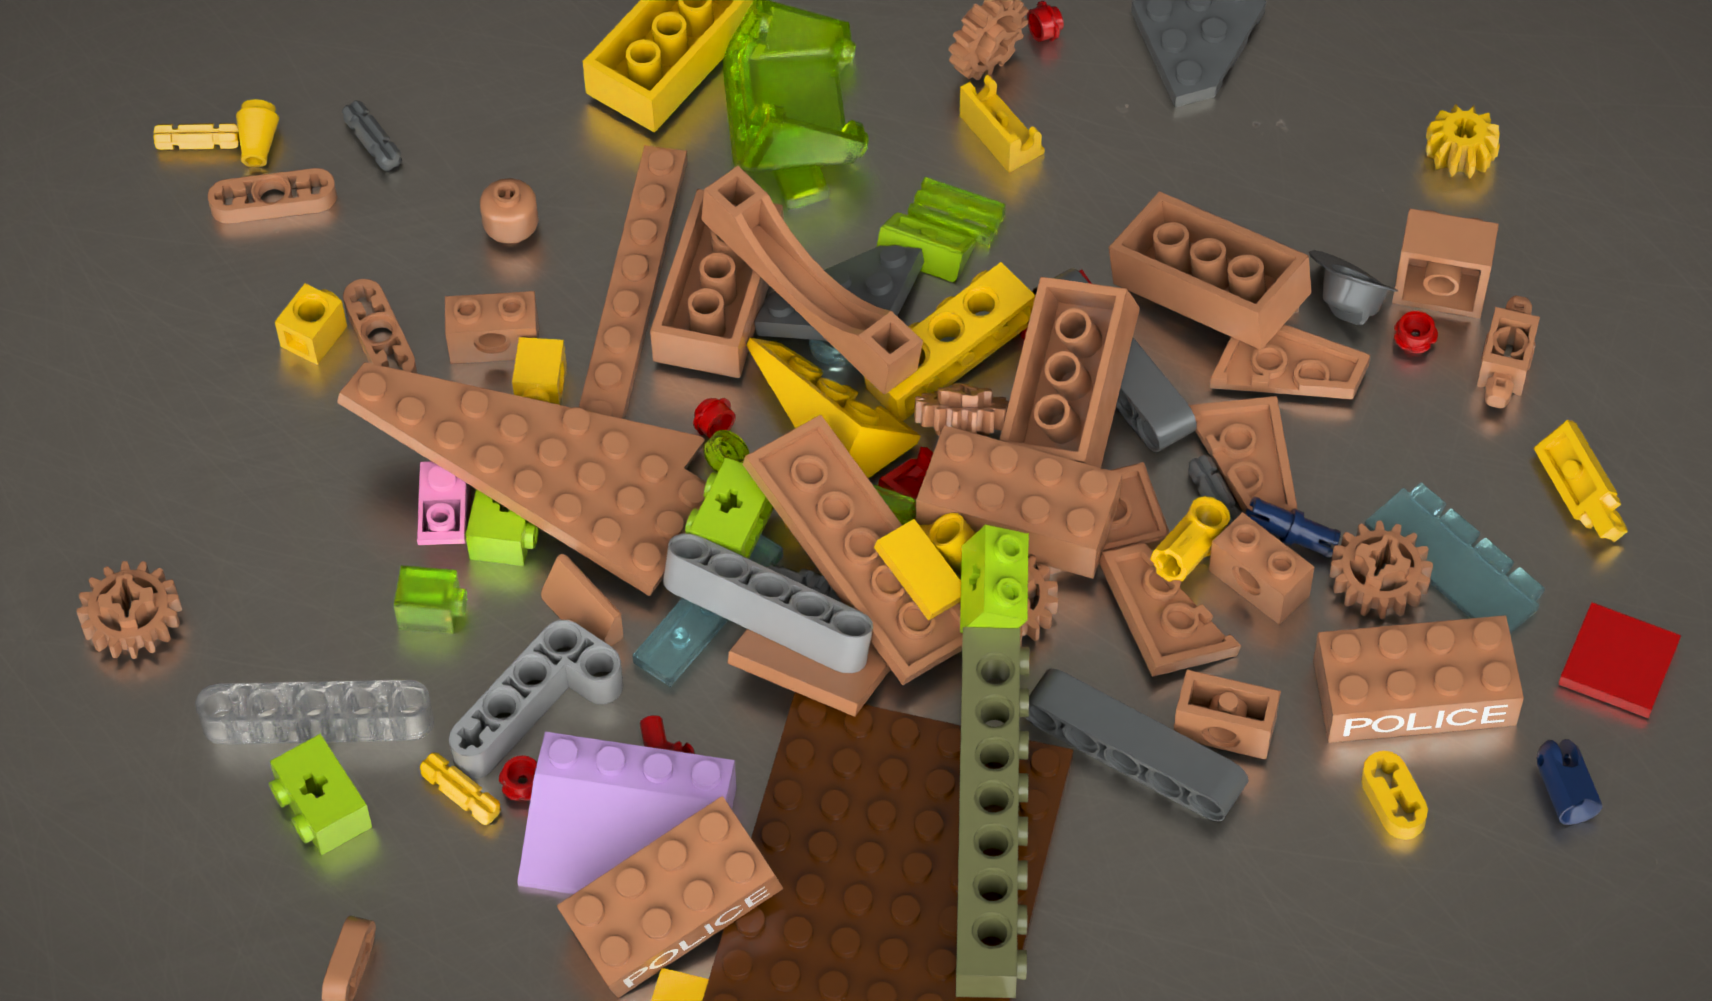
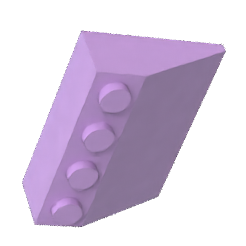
M545 731L534 775L518 874V886L575 894L719 797L723 796L732 809L737 789L735 760Z

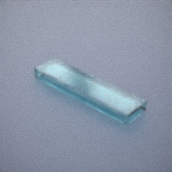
M761 534L749 560L764 567L771 564L775 566L783 557V548ZM682 598L633 653V663L671 687L728 619Z

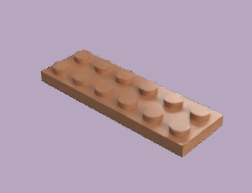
M822 415L745 456L743 466L843 604L866 614L872 620L871 642L902 685L962 651L963 633H960V603L928 621L875 550L874 546L878 539L899 528L902 524Z

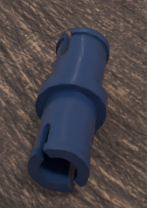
M1256 496L1249 503L1253 509L1247 508L1245 512L1248 517L1269 533L1279 536L1280 541L1284 544L1291 546L1293 543L1323 554L1327 558H1330L1333 554L1334 548H1331V545H1338L1341 532L1339 530L1331 529L1305 518L1304 512L1294 508L1290 512L1263 501Z

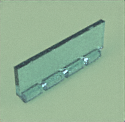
M1418 484L1411 492H1408L1405 488L1401 489L1365 521V526L1370 531L1375 530L1377 521H1382L1386 531H1391L1396 524L1401 525L1400 535L1403 537L1416 533L1418 536L1415 547L1427 546L1429 549L1427 561L1433 562L1430 583L1468 617L1482 618L1506 615L1511 634L1539 609V604L1536 601L1544 593L1545 588L1521 567L1517 568L1507 577L1505 574L1512 568L1514 561L1489 539H1482L1473 548L1471 545L1478 539L1480 532L1454 509L1448 510L1441 516V519L1437 516L1445 509L1446 503L1425 484Z

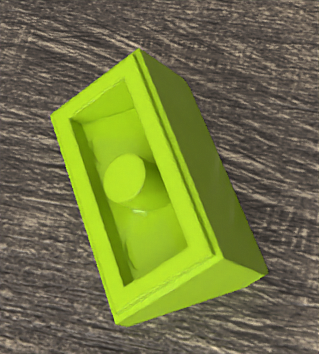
M897 212L881 226L876 247L880 245H899L902 247L922 248L924 264L920 272L949 282H955L961 275L976 245V240L961 233Z

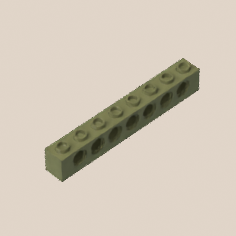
M963 627L956 997L1016 998L1017 980H1026L1027 950H1017V934L1027 935V905H1018V890H1027L1028 860H1018V846H1027L1028 817L1018 816L1019 802L1028 803V773H1019V759L1028 760L1029 731L1019 730V717L1029 716V688H1020V675L1029 676V647H1020V628ZM997 678L1004 682L1001 684H991L987 680ZM998 720L1004 724L994 727L987 725L986 722ZM990 762H997L1004 767L990 769L984 765ZM989 805H997L1004 810L992 813L983 808ZM995 848L1001 850L1003 854L992 857L984 854L983 851ZM988 892H995L1002 895L1003 898L997 901H989L984 899L982 895ZM986 937H996L1002 940L1003 943L997 946H988L983 944L981 940Z

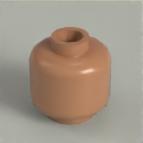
M513 178L499 179L489 184L483 190L479 201L483 228L489 237L497 242L510 244L519 243L529 238L535 232L539 222L536 195L528 184Z

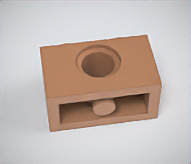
M535 291L445 296V335L450 364L515 360L519 337L539 338V318Z
M1242 512L1212 541L1209 571L1280 625L1310 596L1314 566Z
M1186 670L1176 708L1174 730L1201 745L1266 760L1276 723L1281 691Z

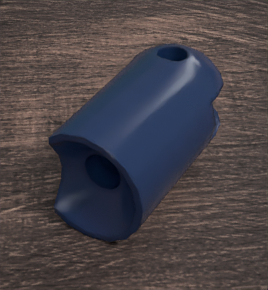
M1569 739L1562 740L1559 745L1553 740L1544 742L1537 752V766L1559 821L1565 825H1573L1595 817L1603 806L1578 746Z

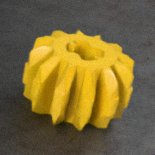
M1457 104L1454 105L1450 113L1440 110L1435 117V121H1431L1427 128V157L1434 159L1436 170L1448 168L1451 178L1457 172H1463L1469 179L1475 173V170L1486 173L1491 161H1494L1495 157L1498 156L1500 144H1498L1500 135L1499 125L1491 124L1490 113L1476 114L1474 105L1468 111H1462Z

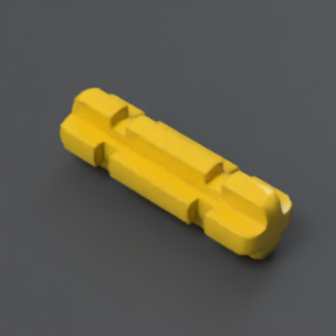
M214 123L178 124V128H173V124H157L153 134L155 147L159 150H174V145H179L180 150L215 149V145H220V149H235L239 146L240 142L238 126L235 123H220L219 127H214Z
M436 752L430 753L420 764L419 768L422 777L432 785H440L438 789L465 811L471 810V816L484 825L490 824L501 812L499 800L488 792L482 793V787L456 766L449 767V761Z

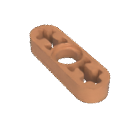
M320 168L224 179L216 182L208 192V202L212 216L217 221L226 224L319 213L330 209L337 199L333 176L328 171ZM321 187L320 193L311 194L312 188ZM297 188L298 197L293 198L291 189ZM277 189L284 192V196L276 202H265L261 199V196L268 190ZM248 194H252L254 203H248ZM226 198H233L231 205H224Z
M359 279L351 282L343 292L344 306L348 319L369 363L389 367L387 356L394 354V359L399 368H402L403 371L417 373L415 357L381 286L370 279ZM365 297L368 302H371L373 313L366 316L362 303L358 301L360 298ZM376 328H387L392 331V335L382 342H374L368 338L369 333Z

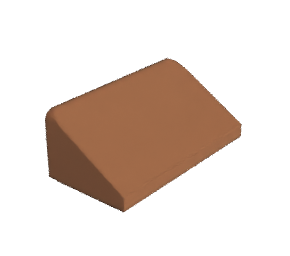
M563 553L559 555L542 588V600L561 620H570L577 623L612 647L623 639L620 611L567 555Z

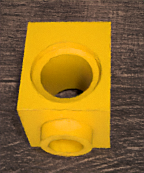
M304 283L275 320V326L280 347L318 365L347 328L343 303L338 296L329 290H318Z
M519 337L512 378L514 395L561 405L567 369L564 340Z

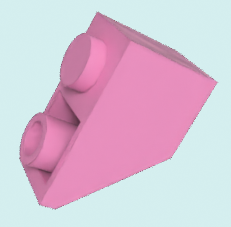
M432 461L420 462L418 545L465 544V535L471 514V485Z

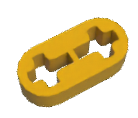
M1383 750L1369 755L1364 762L1361 783L1383 827L1395 838L1403 840L1415 838L1425 827L1428 807L1410 771L1401 757L1393 752ZM1381 768L1385 774L1393 773L1391 789L1382 776L1375 778L1376 769ZM1397 801H1399L1405 813L1414 812L1411 822H1408L1404 816L1396 818Z

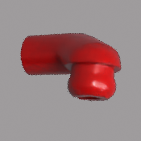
M651 715L640 720L639 724L645 747L695 754L694 748L688 742L682 746L680 741L676 743L667 741L662 717Z

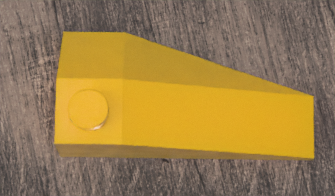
M749 338L746 344L748 350L794 427L797 428L822 415L868 479L918 444L921 435L882 406H877L873 410L869 406L856 401L858 391L848 385H841L833 380L822 378L823 370L778 342Z

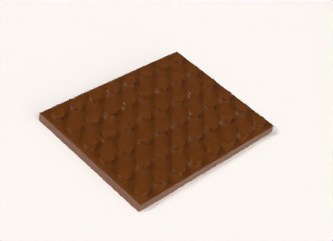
M797 692L794 693L751 836L752 841L783 889L724 928L702 1001L1012 1000V998L956 997L961 725L865 704L856 716H852ZM1029 740L1028 760L1019 759V773H1028V803L1019 802L1018 816L1028 817L1027 846H1018V860H1028L1027 890H1018V905H1027V935L1017 934V950L1025 949L1074 751L1073 749ZM990 762L984 765L990 769L1004 767L997 762ZM989 805L983 808L992 813L1004 810L997 805ZM995 848L983 851L984 854L992 857L1003 854L1001 850ZM988 892L982 895L984 899L989 901H997L1003 898L1002 895L995 892ZM986 937L981 940L983 944L988 946H997L1003 943L1002 940L996 937Z

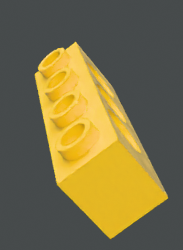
M1002 262L989 271L984 270L973 278L968 287L956 296L945 298L937 306L936 310L921 322H915L908 326L923 340L919 364L921 365L918 366L917 371L885 395L864 376L866 389L888 411L900 420H906L915 413L916 396H922V393L935 394V391H938V387H949L1026 329L1036 295ZM981 311L990 312L989 314L982 316L975 315L976 313ZM946 337L956 338L949 342L940 341L941 339Z

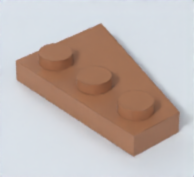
M1284 324L1262 350L1231 337L1211 376L1210 388L1353 399L1369 366L1371 355Z
M1277 396L1189 405L1197 422V429L1195 430L1244 514L1247 508L1253 509L1249 503L1254 496L1290 512L1294 508L1298 510Z
M1145 543L1102 553L1099 561L1100 567L1152 677L1238 655L1241 645L1231 634L1225 636L1212 622L1213 615L1203 604L1197 606L1180 588L1181 581L1172 580L1168 582L1156 573V567L1150 560L1153 551Z

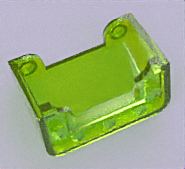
M754 0L729 42L723 61V76L734 167L739 166L744 171L757 173L848 165L854 163L858 157H863L868 147V133L865 132L863 123L850 120L847 124L845 123L839 79L845 66L848 67L852 63L856 50L855 42L851 41L849 22L770 0Z

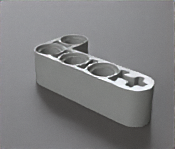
M557 620L550 623L454 725L449 735L454 766L471 779H479L488 775L568 688H571L595 704H607L616 700L623 691V676L619 654L614 648L575 622ZM559 648H573L567 652H557ZM597 672L609 673L608 675L603 677L592 676ZM531 680H541V681H542L541 683H539V684H537V685H527V684H526L527 682H529V681H531ZM501 713L512 714L504 719L495 718V716Z

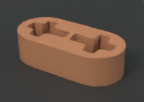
M351 915L345 920L324 977L322 1001L354 1000L373 947L376 931L374 921Z

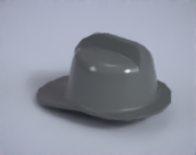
M1309 251L1310 257L1325 268L1323 300L1329 305L1333 315L1341 320L1356 325H1363L1369 316L1376 315L1389 291L1398 292V289L1382 284L1364 270L1341 258L1322 251Z

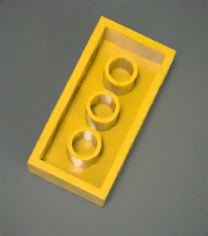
M640 0L582 61L586 94L655 133L756 24V0Z

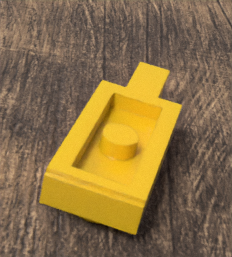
M1566 420L1534 447V450L1573 518L1580 520L1586 528L1591 529L1594 526L1600 538H1607L1615 542L1628 532L1621 515L1615 510L1621 505L1620 499L1616 496L1618 493L1577 423Z

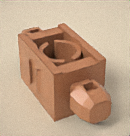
M1516 295L1508 300L1505 309L1495 307L1490 331L1486 335L1477 386L1486 387L1484 398L1486 403L1492 407L1504 408L1509 403L1512 393L1518 396L1522 395L1526 374L1531 367L1536 346L1534 341L1540 317L1531 315L1532 304L1526 297ZM1506 345L1513 346L1511 357L1504 356Z

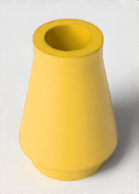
M259 99L247 100L241 104V110L236 113L241 146V162L249 167H263L267 164V157L279 122V116L276 114V107L272 103Z

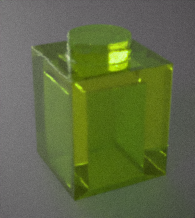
M401 565L393 605L398 629L454 634L457 616L464 617L467 606V590L460 588L457 570Z

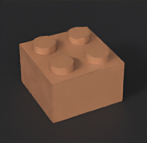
M1409 208L1395 289H1398V292H1394L1392 303L1481 319L1499 224L1486 222L1479 218H1463L1440 214L1432 210L1422 211Z

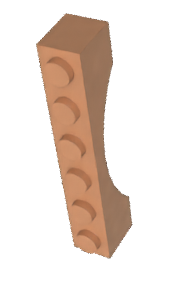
M736 166L704 189L701 220L883 395L917 371L923 340L892 311L876 307L860 299L826 273L792 234L768 193L739 166Z

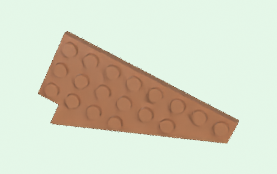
M367 362L363 363L339 392L338 404L648 596H651L664 577L670 539L685 533L686 523L691 511L694 508L700 509L705 500L703 494L706 481L686 470L703 447L705 439L699 435L585 411L579 407L571 408Z

